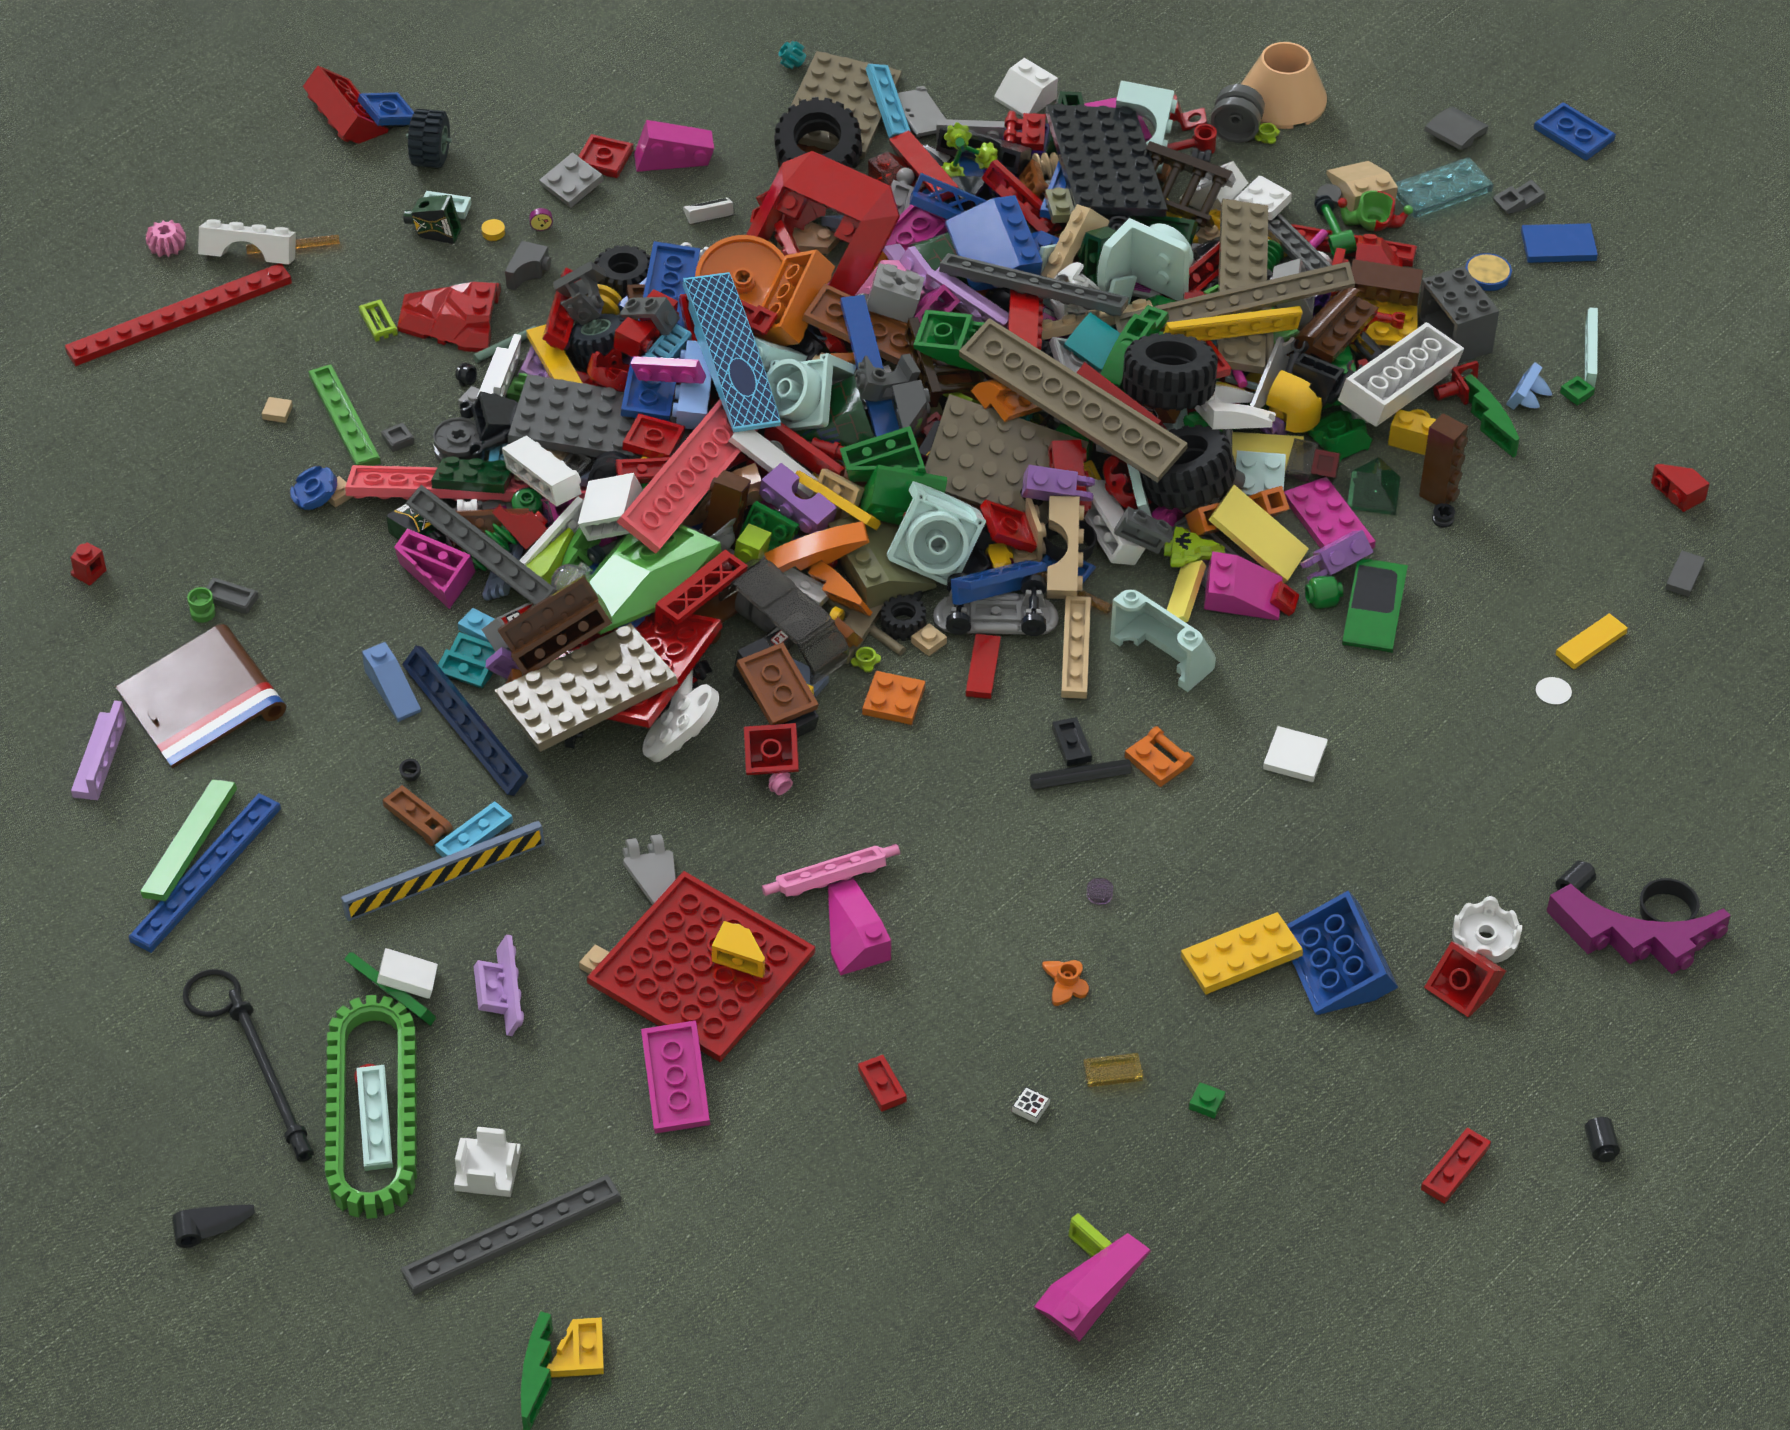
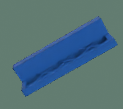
M920 173L910 196L911 205L947 220L965 212L961 204L965 201L971 200L975 202L976 206L987 201L923 173ZM926 181L932 184L935 192L927 195L919 192L922 182ZM950 191L954 193L956 201L947 204L942 201L940 194Z
M1025 560L951 579L953 604L962 605L1020 590L1022 579L1028 575L1047 571V563Z

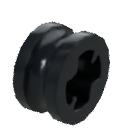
M1446 503L1436 505L1433 509V523L1441 528L1453 525L1454 507Z

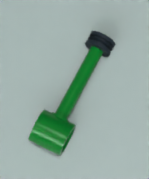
M1328 195L1319 196L1315 200L1314 206L1318 214L1324 215L1332 234L1328 235V242L1333 258L1336 248L1346 249L1345 255L1356 252L1357 246L1351 229L1341 231L1332 212L1334 203L1331 197Z

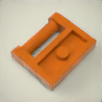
M1157 726L1152 728L1147 736L1126 749L1124 756L1159 787H1162L1189 768L1195 759L1189 752L1182 751L1164 736V731ZM1158 743L1178 761L1174 763L1153 745Z

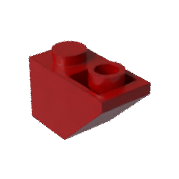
M1664 464L1654 466L1651 483L1683 512L1706 500L1709 482L1693 468Z

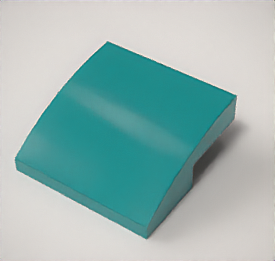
M1090 312L1065 341L1063 347L1070 352L1072 351L1075 356L1086 361L1088 365L1098 372H1101L1109 353L1121 333Z
M459 632L451 649L445 650L438 666L447 677L482 688L494 673L486 668V660L495 653V650L490 642Z

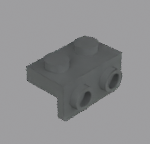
M1128 506L1114 528V534L1159 554L1166 542L1170 543L1172 540V526L1164 520H1157L1148 516L1142 510H1135Z

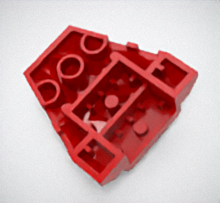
M470 282L405 294L397 326L398 331L422 339L431 336L437 338L438 343L445 345L446 341L457 344L458 350L479 352L490 346V321L494 303L498 304L501 283Z

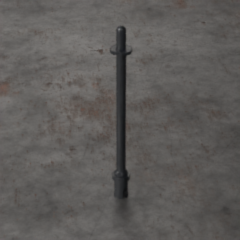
M231 989L228 994L233 1005L229 1011L230 1017L234 1021H240L286 1125L285 1140L288 1144H291L298 1162L308 1161L312 1158L311 1155H314V1152L306 1138V1128L297 1124L250 1016L254 1011L253 1006L250 1002H243L238 990Z

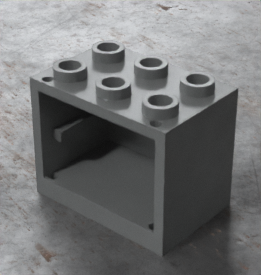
M1462 266L1422 279L1417 313L1419 325L1422 326L1427 322L1461 345L1464 351L1458 363L1492 353L1499 310L1467 269Z

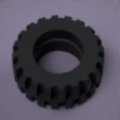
M812 97L811 101L803 99L799 101V105H791L788 108V114L784 112L779 118L780 122L776 124L774 135L777 161L780 162V167L782 163L806 153L797 146L803 136L813 131H827L835 135L840 141L833 150L821 155L849 168H857L860 162L859 157L862 156L861 130L857 118L853 116V112L849 108L844 110V104L839 101L833 103L832 99L826 97L824 100H819V97Z
M1156 333L1148 337L1143 336L1139 340H1134L1125 351L1123 388L1132 399L1137 400L1141 405H1148L1149 408H1161L1167 411L1169 409H1176V411H1181L1184 408L1193 409L1197 405L1205 404L1214 395L1218 358L1211 346H1208L1202 340L1198 341L1197 338L1192 336L1186 337L1184 334L1173 335L1171 333L1161 335Z
M1187 425L1182 426L1180 429L1174 428L1169 430V432L1187 442L1188 445L1186 451L1157 483L1140 472L1147 498L1157 506H1164L1166 509L1173 510V508H1178L1179 510H1185L1187 507L1196 508L1200 504H1208L1212 502V499L1221 497L1224 491H1228L1233 484L1237 470L1230 442L1224 433L1218 429H1212L1210 426L1195 425L1194 427H1189Z

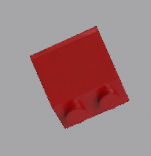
M796 723L744 727L746 775L799 772Z

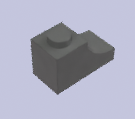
M521 241L505 270L507 289L516 290L520 284L529 279L542 278L545 271H548L551 266L548 246Z

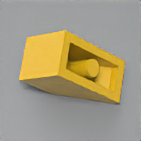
M724 921L712 944V962L763 978L765 974V957L750 929L744 928L740 924Z

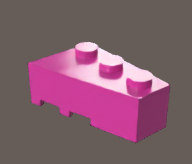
M646 120L634 152L636 172L708 166L714 151L712 131Z
M408 528L394 546L400 565L449 609L476 572L470 554Z

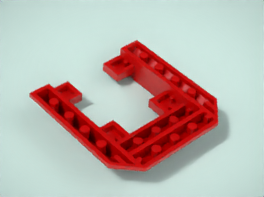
M814 151L782 163L746 235L760 237L769 241L775 230L774 224L780 220L782 214L799 220L808 200L843 215L834 236L849 245L828 285L850 296H856L855 294L871 275L900 218L891 186Z

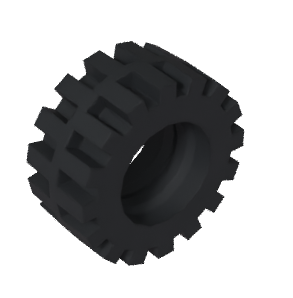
M897 595L896 599L894 597L889 598V602L885 601L884 606L881 608L883 632L893 636L894 640L901 638V641H906V638L911 640L913 634L926 626L925 606L923 607V602H918L916 597L911 599L910 595L905 597ZM906 615L911 617V619L898 620L895 617Z

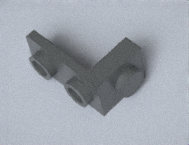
M667 297L630 298L620 312L622 318H651L661 335H669L680 319Z

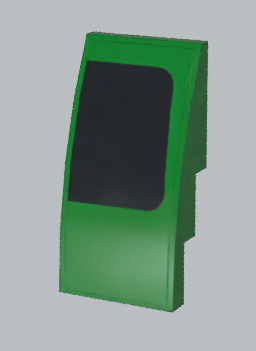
M1366 558L1357 561L1342 645L1393 652L1408 565Z

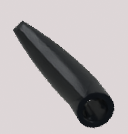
M254 1205L204 1207L182 1210L175 1213L172 1217L176 1245L181 1248L194 1247L204 1238L218 1235L236 1227L255 1213Z

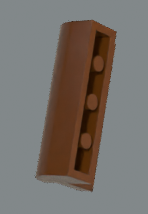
M1352 287L1339 290L1294 337L1299 339L1298 349H1301L1303 342L1307 341L1309 348L1304 352L1305 354L1312 357L1318 356L1332 363L1377 315L1379 307L1359 298L1360 290ZM1294 350L1290 353H1287L1286 356L1290 357V354H1293Z
M584 574L498 628V632L511 650L512 659L522 674L526 675L531 671L539 670L612 624V617L599 593L597 594Z

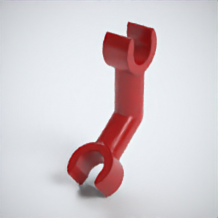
M1377 312V315L1360 333L1366 331L1369 325L1376 321L1389 323L1396 329H1403L1406 314L1402 312H1395L1393 314Z

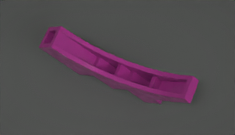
M1572 884L1550 895L1546 911L1587 954L1597 949L1602 950L1610 944L1631 964L1638 959L1643 960L1647 958L1651 953L1671 974L1680 969L1685 970L1690 967L1694 962L1695 951L1702 949L1709 941L1723 937L1728 931L1731 916L1723 908L1707 916L1687 921L1658 922L1624 916L1602 907L1582 894Z

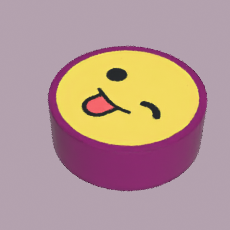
M538 208L529 215L530 226L537 231L547 230L553 224L552 213L548 209Z

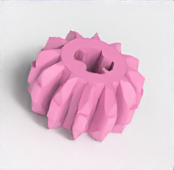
M162 220L161 223L154 222L152 227H148L146 244L151 253H157L159 257L163 255L169 257L170 254L178 255V251L183 250L186 243L184 230L180 223H174L173 220L169 222Z

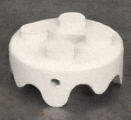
M1489 896L1477 904L1466 903L1459 915H1455L1452 938L1455 943L1485 956L1494 963H1499L1508 959L1517 950L1522 925H1519L1517 915L1513 910L1505 911L1501 909L1498 900L1495 897ZM1479 933H1490L1493 937L1484 938Z

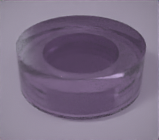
M1105 878L1092 879L1087 885V898L1092 903L1099 905L1110 902L1113 898V884Z

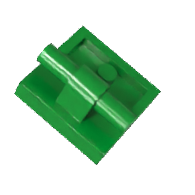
M755 501L739 536L749 523L771 532L768 551L792 541L795 534L798 535L801 529L799 528L800 524L783 516L778 510H772Z

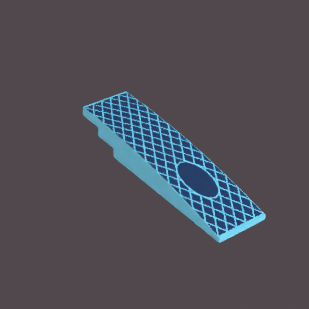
M730 272L683 278V288L689 301L688 309L695 325L694 333L733 433L781 426V420L770 384Z

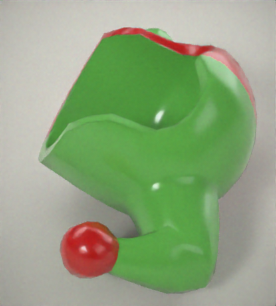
M1382 191L1364 192L1361 195L1357 210L1352 212L1346 207L1348 202L1345 198H1340L1337 201L1344 224L1362 225L1369 231H1381L1386 227L1400 228L1405 223L1408 215L1413 212V207L1406 205L1401 214L1395 215V199L1390 194Z

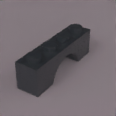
M947 127L940 128L936 151L956 156L958 150L955 147L947 146V140L944 139ZM968 130L972 134L968 141V146L977 149L981 148L983 143H993L994 148L998 150L997 160L1011 173H1022L1030 162L1032 148ZM969 151L962 152L961 154L964 157L976 158L974 153Z

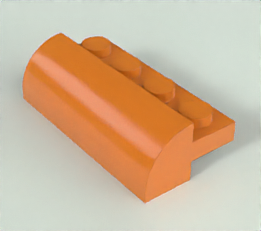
M996 379L981 382L971 390L985 409L994 407L1004 422L1043 410Z

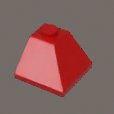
M1374 234L1359 235L1355 260L1403 266V261L1383 238L1377 237Z
M1451 941L1424 988L1465 1016L1470 1017L1494 993L1506 970L1485 956Z

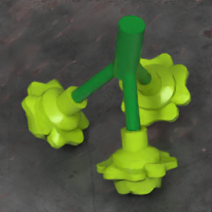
M956 122L954 127L949 125L947 133L944 135V139L947 140V146L955 147L958 150L954 161L951 163L944 162L943 166H941L950 178L965 176L963 173L964 168L960 167L958 163L962 152L969 151L974 153L976 156L975 162L978 163L980 169L988 168L992 161L997 160L998 150L994 148L991 142L988 144L983 143L981 148L977 149L968 146V141L972 134L968 132L969 127L967 125H961L959 122Z

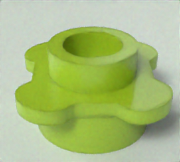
M1263 123L1260 125L1258 133L1254 138L1256 141L1274 144L1276 143V136L1280 134V131L1272 123Z
M861 647L856 651V657L851 659V665L860 667L864 672H872L874 665L881 661V656L876 654L875 650L871 647Z

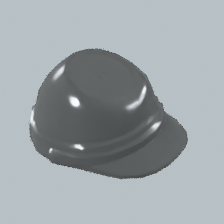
M736 518L729 521L710 536V538L721 543L722 552L725 549L728 551L735 541L733 525Z

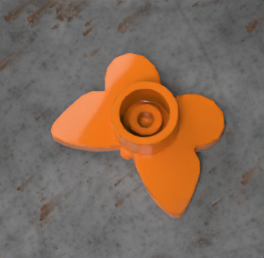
M1071 960L1064 963L1061 961H1044L1042 963V968L1045 972L1054 978L1055 985L1052 992V1004L1054 1006L1069 1002L1072 995L1080 999L1088 995L1089 986L1085 980L1079 977L1083 970V965L1080 961Z

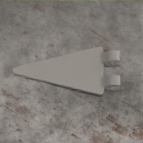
M1283 337L1276 339L1250 406L1261 409L1266 404L1275 378L1281 370L1285 371L1289 360V356H1286V354L1293 351L1291 343L1295 339L1294 337H1290L1287 342H1284Z
M661 834L650 836L652 843L647 845L648 854L640 855L639 844L636 838L627 839L625 841L627 847L622 850L625 857L623 865L652 905L676 880L673 852L670 850L665 851Z

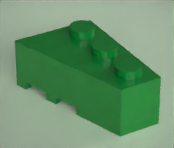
M911 426L840 448L842 461L851 482H868L877 465L926 473Z

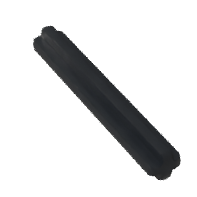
M1129 759L1034 773L1030 775V785L1032 789L1126 775L1131 773L1132 766Z

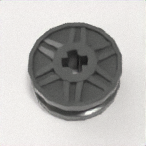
M449 418L442 421L433 433L435 457L439 462H441L442 458L451 456L465 460L473 459V456L470 454V445L474 442L484 443V441L479 439L475 421L470 418Z

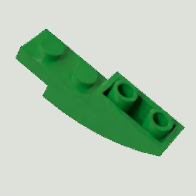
M1147 305L1140 315L1134 313L1109 353L1101 375L1121 389L1123 386L1124 355L1127 347L1134 340H1139L1140 337H1148L1151 334L1158 333L1169 320V313Z

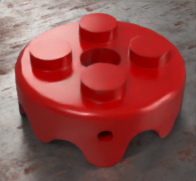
M615 348L606 356L597 351L591 355L587 373L592 382L604 387H611L619 392H625L630 364L623 362L622 352Z
M1115 455L1108 457L1103 465L1106 491L1114 496L1125 509L1128 506L1135 510L1138 509L1127 463Z

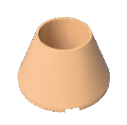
M1278 42L1265 48L1241 83L1255 89L1263 97L1265 108L1260 124L1272 123L1277 129H1293L1294 125L1302 123L1308 125L1316 121L1323 114L1327 105L1326 90L1310 53L1304 47L1295 43Z

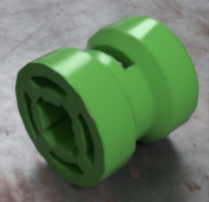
M203 587L191 590L187 596L191 618L199 623L212 620L216 614L212 592Z

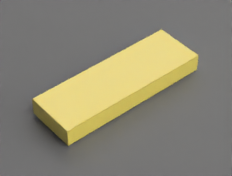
M1202 560L1186 564L1180 568L1167 607V611L1184 622L1189 621L1206 569V565Z

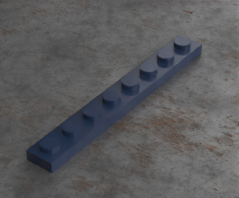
M416 645L403 662V667L505 793L515 796L529 776L423 647Z

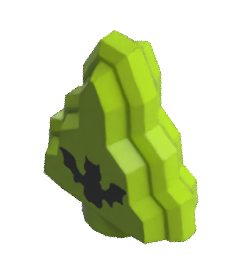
M1176 526L1171 542L1165 543L1164 556L1170 557L1171 567L1180 568L1192 562L1210 560L1212 551L1225 553V546L1213 540L1202 539L1196 533Z

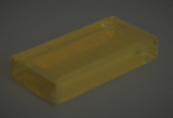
M1138 1053L1083 1059L1088 1087L1143 1081Z

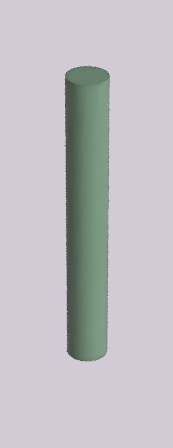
M526 330L517 333V335H521V342L528 339ZM513 336L473 354L475 362L478 363L493 356L497 347L508 349Z

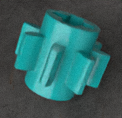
M797 41L784 43L778 53L783 58L780 64L791 69L794 66L796 68L800 67L806 58V54L802 52L804 46Z

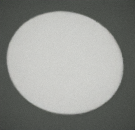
M1556 677L1544 678L1536 686L1538 697L1549 704H1562L1568 701L1572 694L1569 684Z

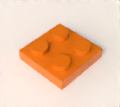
M876 671L862 708V715L912 725L925 690V681Z

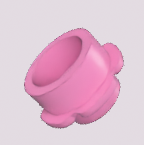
M788 772L774 773L769 778L770 783L768 787L771 792L782 795L791 788L793 781L790 779Z

